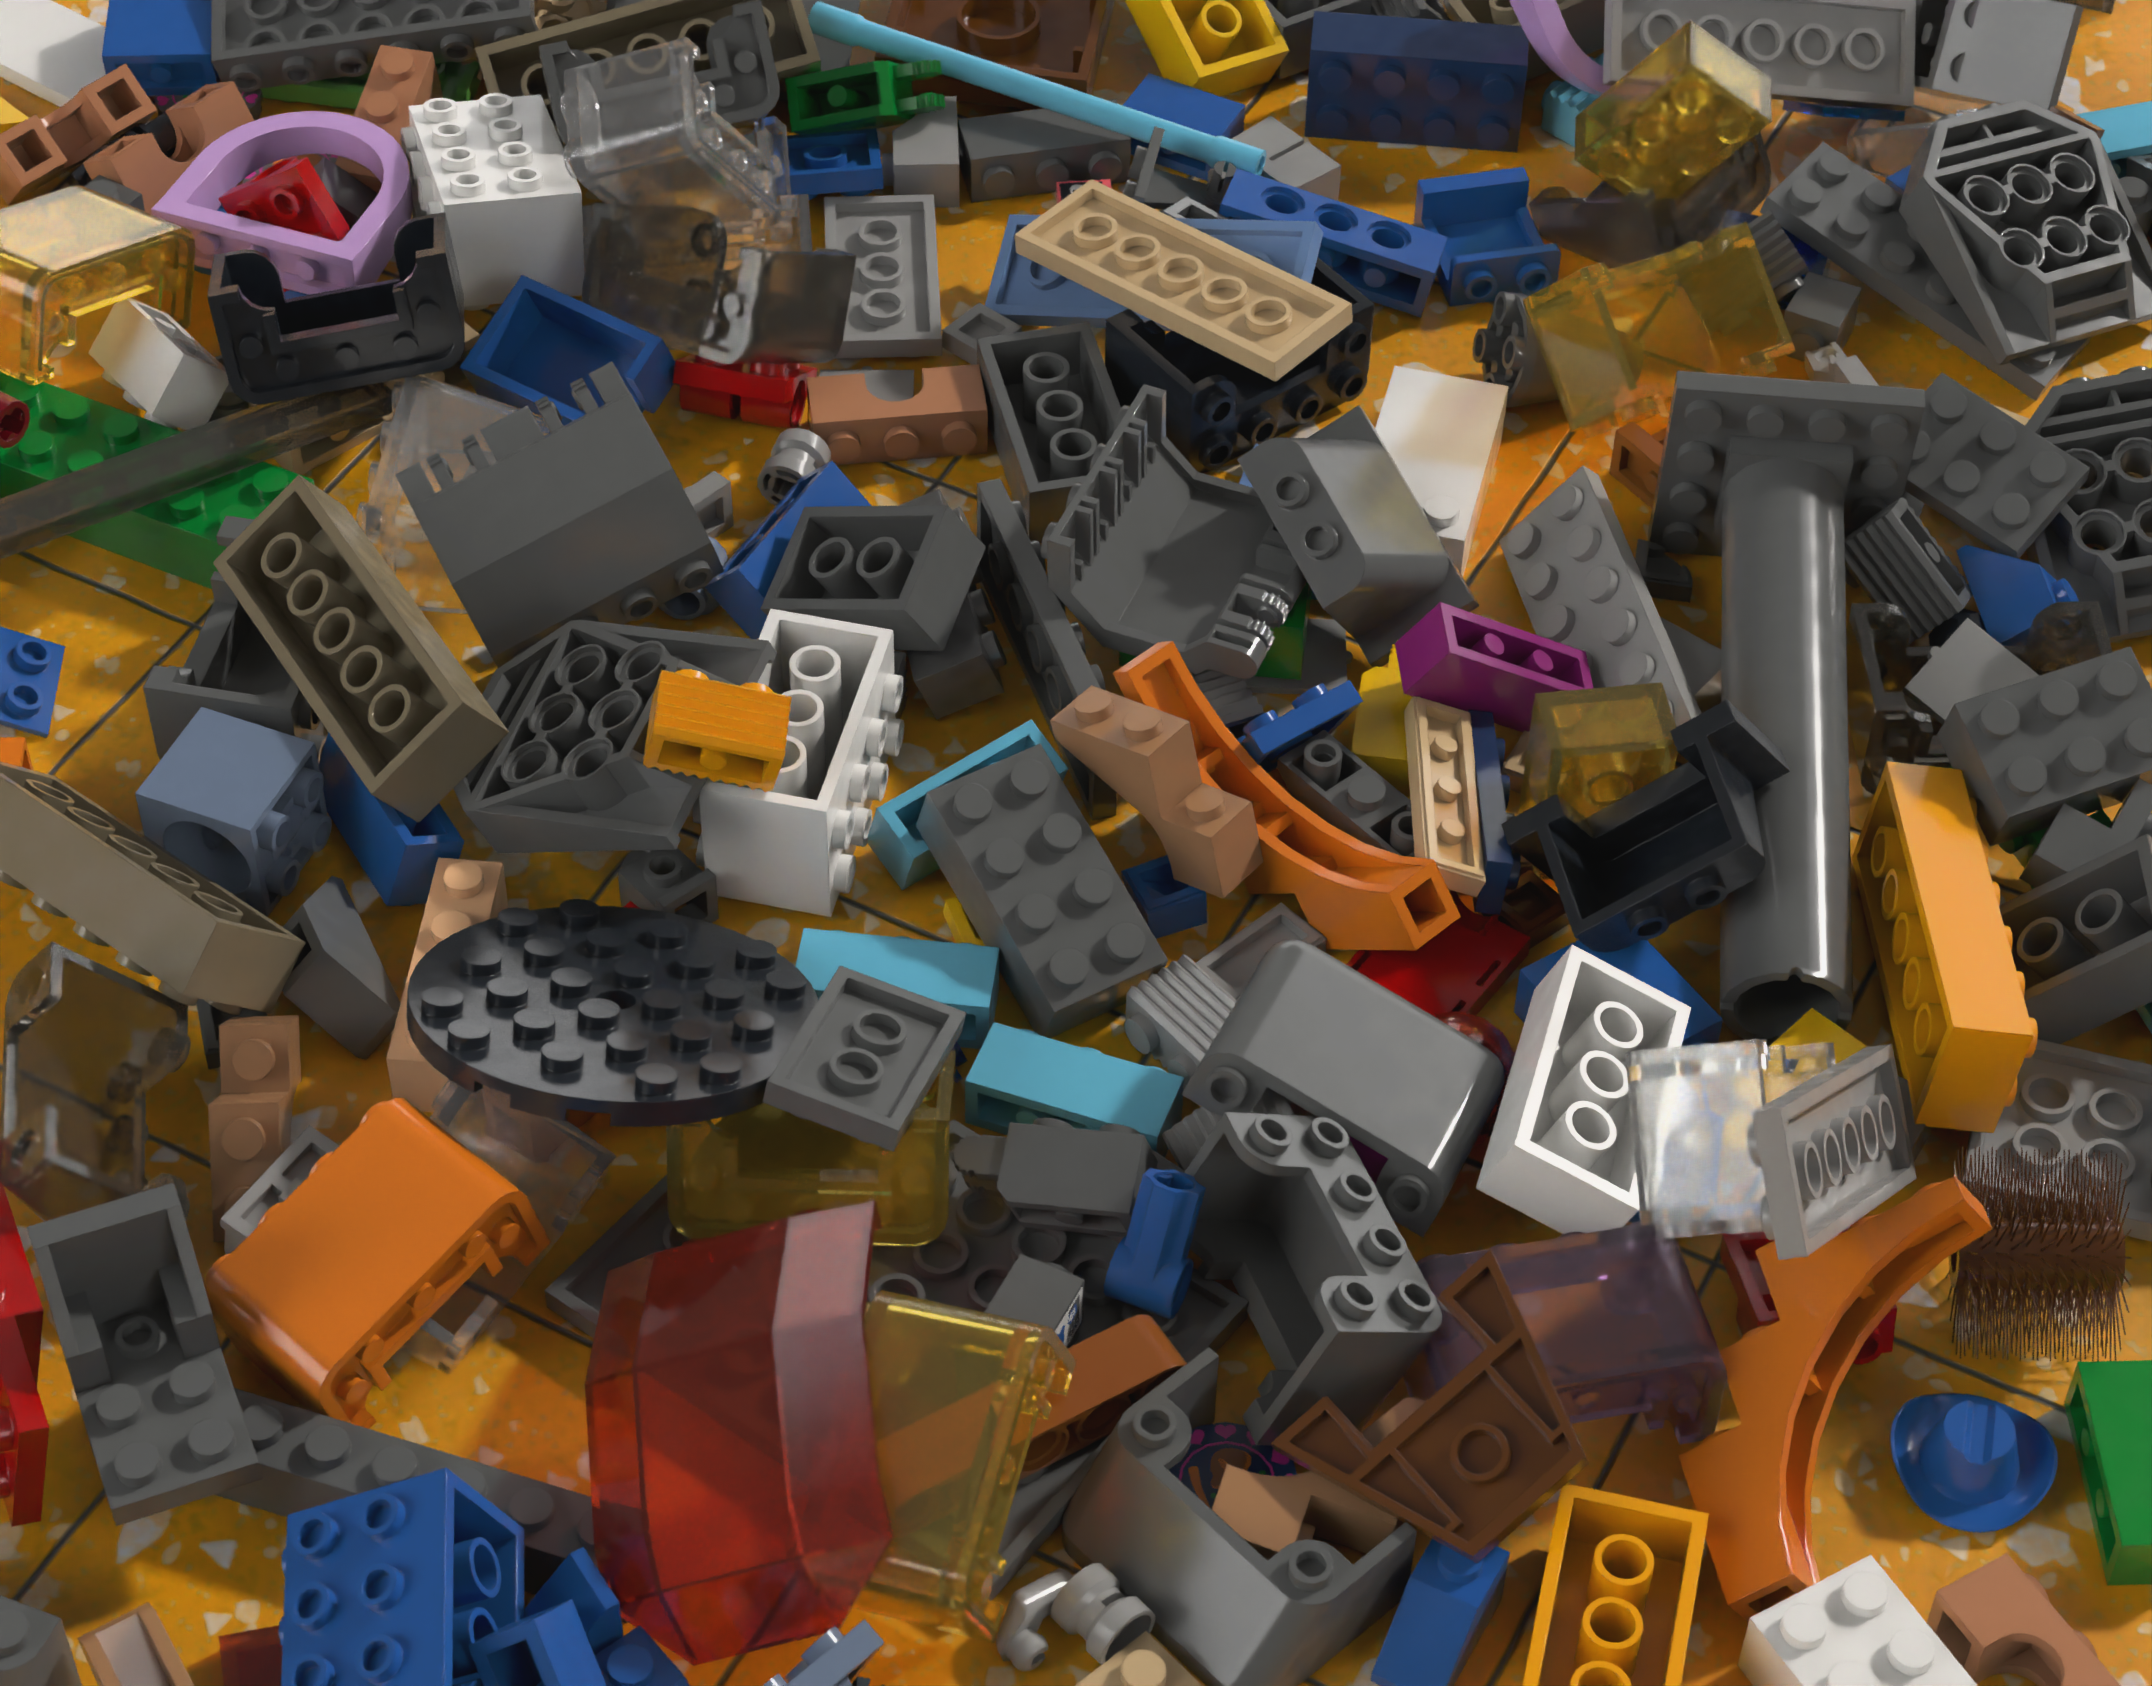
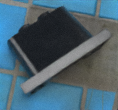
M1725 700L1670 730L1678 753L1688 761L1687 763L1591 816L1585 818L1563 798L1555 794L1501 824L1508 845L1555 882L1574 937L1589 949L1596 952H1613L1627 948L1641 940L1658 937L1668 929L1670 924L1697 910L1708 909L1718 905L1726 898L1727 894L1751 882L1763 871L1765 856L1753 791L1790 772L1782 750L1730 701Z

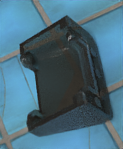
M1748 90L1668 93L1649 98L1634 99L1625 108L1615 127L1616 141L1621 148L1624 160L1586 198H1572L1566 188L1556 186L1547 187L1542 190L1529 203L1532 219L1540 236L1550 243H1556L1561 248L1652 288L1681 287L1674 274L1727 239L1760 205L1769 192L1772 174L1770 161Z

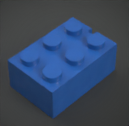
M521 275L461 364L460 369L482 401L509 414L528 405L539 427L550 432L535 401L547 396L549 401L554 402L562 417L561 423L563 426L585 415V412L580 410L571 394L572 388L570 383L582 377L598 407L603 406L604 403L589 373L610 362L614 363L640 411L643 413L646 410L654 414L674 385L675 360L662 338Z

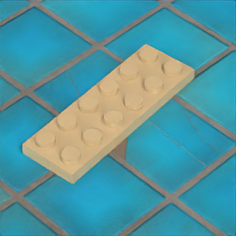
M1093 179L1014 234L1016 253L1275 382L1353 322L1352 303Z

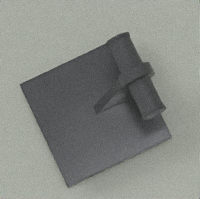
M1154 126L1148 148L1137 145L1128 177L1136 179L1138 182L1127 179L1123 194L1153 209H1167L1187 196L1219 213L1221 202L1234 176L1236 167L1229 162L1225 177L1222 179L1221 176L1226 161L1216 162L1213 167L1210 183L1208 184L1155 169L1154 166L1165 129Z

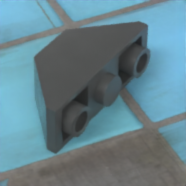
M1326 730L1319 732L1278 758L1277 768L1291 796L1327 823L1371 846L1401 856L1415 857L1411 800Z
M331 876L300 906L283 926V928L306 943L282 992L284 996L354 1056L367 1060L394 1029L400 1001L343 880Z

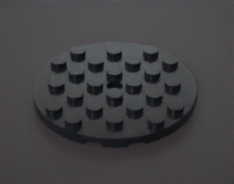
M569 899L562 902L560 907L534 910L519 907L507 908L500 911L498 917L469 926L439 942L423 956L410 977L406 1016L410 1036L421 1055L440 1073L470 1092L475 1093L483 1089L485 1085L510 1095V1108L561 1121H566L569 1109L611 1114L610 1126L655 1127L712 1120L763 1104L768 1079L818 1001V996L802 972L786 958L778 954L776 947L769 942L754 940L731 929L687 916L640 908L598 906L596 903L586 899Z

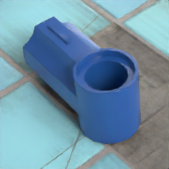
M1154 1168L1148 1169L1143 1174L1127 1236L1123 1237L1119 1242L1108 1267L1104 1283L1105 1296L1170 1320L1176 1316L1187 1294L1193 1273V1260L1187 1257L1206 1187L1199 1184L1194 1176L1174 1169L1159 1170Z

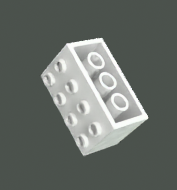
M491 93L482 96L479 100L455 102L447 98H434L426 101L423 105L409 106L410 127H401L400 135L401 146L410 167L413 197L412 218L442 212L446 213L464 293V309L472 311L487 308L490 304L503 303L521 275L570 297L585 295L582 192L542 96L510 97L506 94Z
M770 609L759 640H768L777 652V656L773 663H767L757 683L768 686L774 693L792 697L784 761L773 790L764 792L761 788L752 790L748 785L738 787L734 782L730 784H725L722 780L713 782L710 778H707L693 805V821L700 823L702 828L697 845L696 863L697 866L705 867V870L708 868L716 875L717 896L831 917L839 893H849L852 887L856 868V857L853 855L856 846L865 847L868 842V834L872 824V810L870 809L872 801H882L889 772L888 764H886L888 756L897 757L901 750L904 736V720L896 719L895 713H897L901 703L903 676L894 674L893 630Z

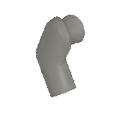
M1061 1568L1056 1569L1012 1594L995 1639L997 1650L1003 1661L1008 1662L1011 1660L1018 1670L1025 1672L1034 1670L1045 1659L1044 1652L1048 1650V1643L1046 1638L1038 1634L1037 1631L1042 1620L1051 1615V1607L1062 1587L1073 1577L1070 1572Z

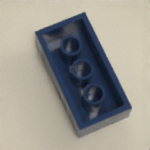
M1314 11L1304 137L1517 152L1528 68L1529 40L1522 26Z

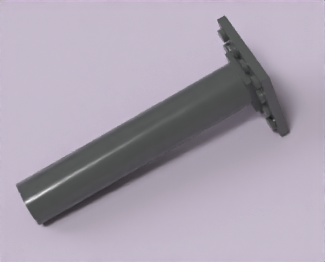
M1677 371L1649 524L1648 541L1666 548V552L1722 557L1721 702L1725 700L1730 701L1782 750L1790 772L1753 791L1765 856L1763 871L1751 882L1727 894L1726 898L1720 903L1721 1018L1733 1034L1751 1043L1770 1046L1811 1008L1821 1013L1843 1030L1850 1023L1854 1011L1845 535L1900 497H1903L1925 410V389Z

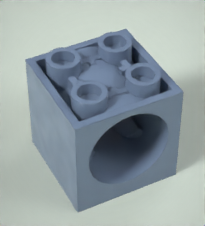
M204 707L198 710L135 793L144 836L236 897H245L248 905L266 917L270 915L282 896L291 894L298 882L300 871L314 852H319L324 848L331 833L332 822L331 818L327 815L323 792L324 776L319 770L314 742Z

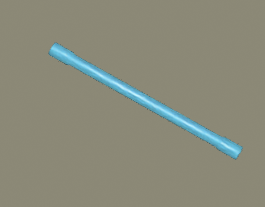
M820 1L813 5L808 17L813 34L848 46H860L908 63L923 60H939L943 75L1146 143H1150L1154 126L1165 129L1160 145L1161 148L1203 161L1212 168L1216 162L1226 161L1223 169L1224 172L1227 171L1230 162L1236 169L1238 168L1261 176L1266 162V150L1224 136H1213L868 21L859 14Z

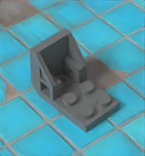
M174 1183L28 1226L27 1231L115 1525L119 1526L263 1479L259 1461L220 1348L213 1314Z

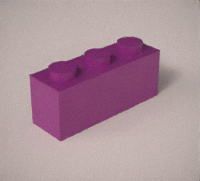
M1439 602L1395 643L1404 694L1418 696L1467 712L1468 709L1493 712L1494 723L1520 732L1527 731L1552 740L1596 702L1585 651Z

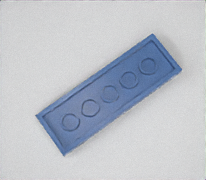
M1010 214L985 306L1018 325L1058 327L1089 322L1091 328H1106V319L1128 309L1016 253L1014 234L1041 215ZM1174 218L1311 284L1324 233L1316 221ZM1134 312L1136 315H1138V316L1143 320L1144 323L1150 320V319H1148V318H1146V317H1144V316H1142V315H1140V314ZM1155 322V323H1156L1158 326H1160L1164 331H1173V330H1171V329H1169V328H1167V327H1165V326H1163V325H1161V324Z

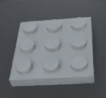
M2037 1039L2033 1056L2031 1058H2024L2017 1075L2015 1100L2010 1107H2004L1994 1133L1970 1131L1967 1146L1968 1171L1970 1155H1972L1974 1176V1148H1976L1977 1180L1978 1152L1980 1147V1178L1983 1154L1986 1174L1988 1151L1991 1187V1147H1993L1994 1188L1996 1150L1997 1172L1999 1173L2001 1155L2002 1175L2004 1177V1148H2006L2007 1190L2008 1151L2010 1148L2009 1179L2011 1181L2013 1155L2016 1178L2018 1151L2021 1188V1148H2023L2024 1189L2026 1151L2027 1177L2029 1176L2030 1167L2029 1156H2031L2033 1181L2035 1149L2037 1198L2038 1150L2040 1149V1185L2043 1156H2045L2044 1174L2046 1181V1152H2048L2050 1187L2051 1148H2053V1190L2056 1152L2057 1182L2060 1170V1157L2062 1162V1186L2064 1183L2065 1150L2067 1201L2068 1151L2070 1150V1187L2073 1156H2075L2074 1179L2076 1184V1153L2078 1154L2079 1192L2081 1149L2083 1191L2086 1152L2087 1186L2090 1158V1165L2092 1163L2091 1178L2093 1190V1151H2095L2097 1201L2098 1152L2100 1150L2099 1188L2101 1190V1164L2103 1166L2104 1157V1183L2106 1187L2107 1154L2110 1196L2112 1150L2113 1193L2116 1153H2118L2116 1199L2122 1163L2118 1212L2125 1180L2127 1181L2119 1220L2122 1222L2128 1203H2130L2123 1223L2124 1235L2132 1229L2128 1236L2152 1242V1187L2150 1183L2152 1171V1065ZM1964 1162V1168H1963V1185H1964L1965 1162ZM1970 1167V1179H1969L1970 1191H1971V1185H1972V1184H1971V1167ZM1983 1169V1183H1982V1189H1983V1190H1984V1169ZM1966 1170V1188H1967V1170ZM2000 1172V1181H1999L2000 1193H2001V1172ZM1987 1173V1181H1986V1184H1987V1195H1988V1173ZM2013 1177L2012 1193L2014 1192V1177ZM2030 1180V1184H2029L2030 1196H2031V1180ZM2017 1182V1184H2016V1189H2017V1199H2018V1182ZM2044 1183L2042 1187V1197L2044 1194ZM2046 1187L2047 1202H2048V1192H2047V1187ZM2059 1187V1196H2060V1198H2061V1187ZM2074 1188L2072 1189V1200L2074 1197ZM2089 1190V1199L2091 1201V1192ZM2102 1192V1203H2103L2104 1193Z

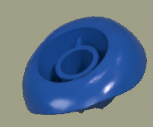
M1943 1393L1923 1395L1912 1398L1904 1403L1895 1415L1892 1423L1891 1453L1894 1466L1904 1487L1923 1512L1948 1527L1969 1532H1991L2006 1528L2031 1512L2047 1494L2054 1481L2058 1465L2056 1445L2049 1431L2034 1418L2000 1402L1969 1394Z

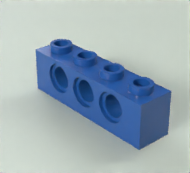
M1238 168L1234 173L1219 209V214L1228 219L1316 221L1324 232L1318 258L1370 301L1418 317L1422 316L1448 239L1447 236Z

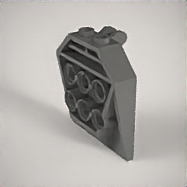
M2024 99L2003 105L1991 103L1976 112L1960 116L1947 114L1936 120L1928 128L1927 138L1913 157L1899 212L1999 366L2008 364L2012 359L2152 319V250L2103 144L2095 131Z
M2135 366L2116 375L2095 379L2077 377L2064 382L2062 385L2053 386L2025 425L2090 467L2088 479L2082 485L2086 489H2079L2026 550L2030 562L2039 564L2057 581L2065 578L2075 591L2081 605V610L2074 614L2083 636L2058 648L2059 655L2071 653V650L2152 635V538L2145 534L2152 533V368ZM2126 473H2136L2144 478L2130 477ZM2086 544H2097L2106 550H2094L2086 546Z
M571 620L496 669L482 695L509 733L454 787V791L464 812L497 854L676 849L681 841L678 834L708 777L699 779L695 774L687 777L683 772L673 774L669 769L660 771L657 767L648 769L643 765L651 701L661 670L670 672L683 669L697 670L704 673L709 680L740 686L745 683H757L767 663L774 662L777 652L768 640L587 620Z

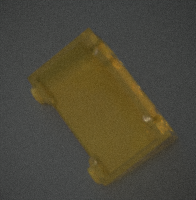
M952 1050L920 1107L915 1108L913 1119L894 1152L874 1144L862 1142L853 1136L808 1119L796 1117L789 1112L765 1103L726 1117L666 1126L667 1204L671 1223L679 1233L689 1239L703 1242L913 1247L926 1245L937 1239L946 1228L949 1214L956 1051Z

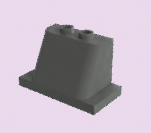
M1359 405L1308 438H1272L1237 459L1322 608L1357 641L1372 667L1386 665L1389 662L1392 644H1395L1439 602L1468 612L1479 607L1478 602L1367 414Z

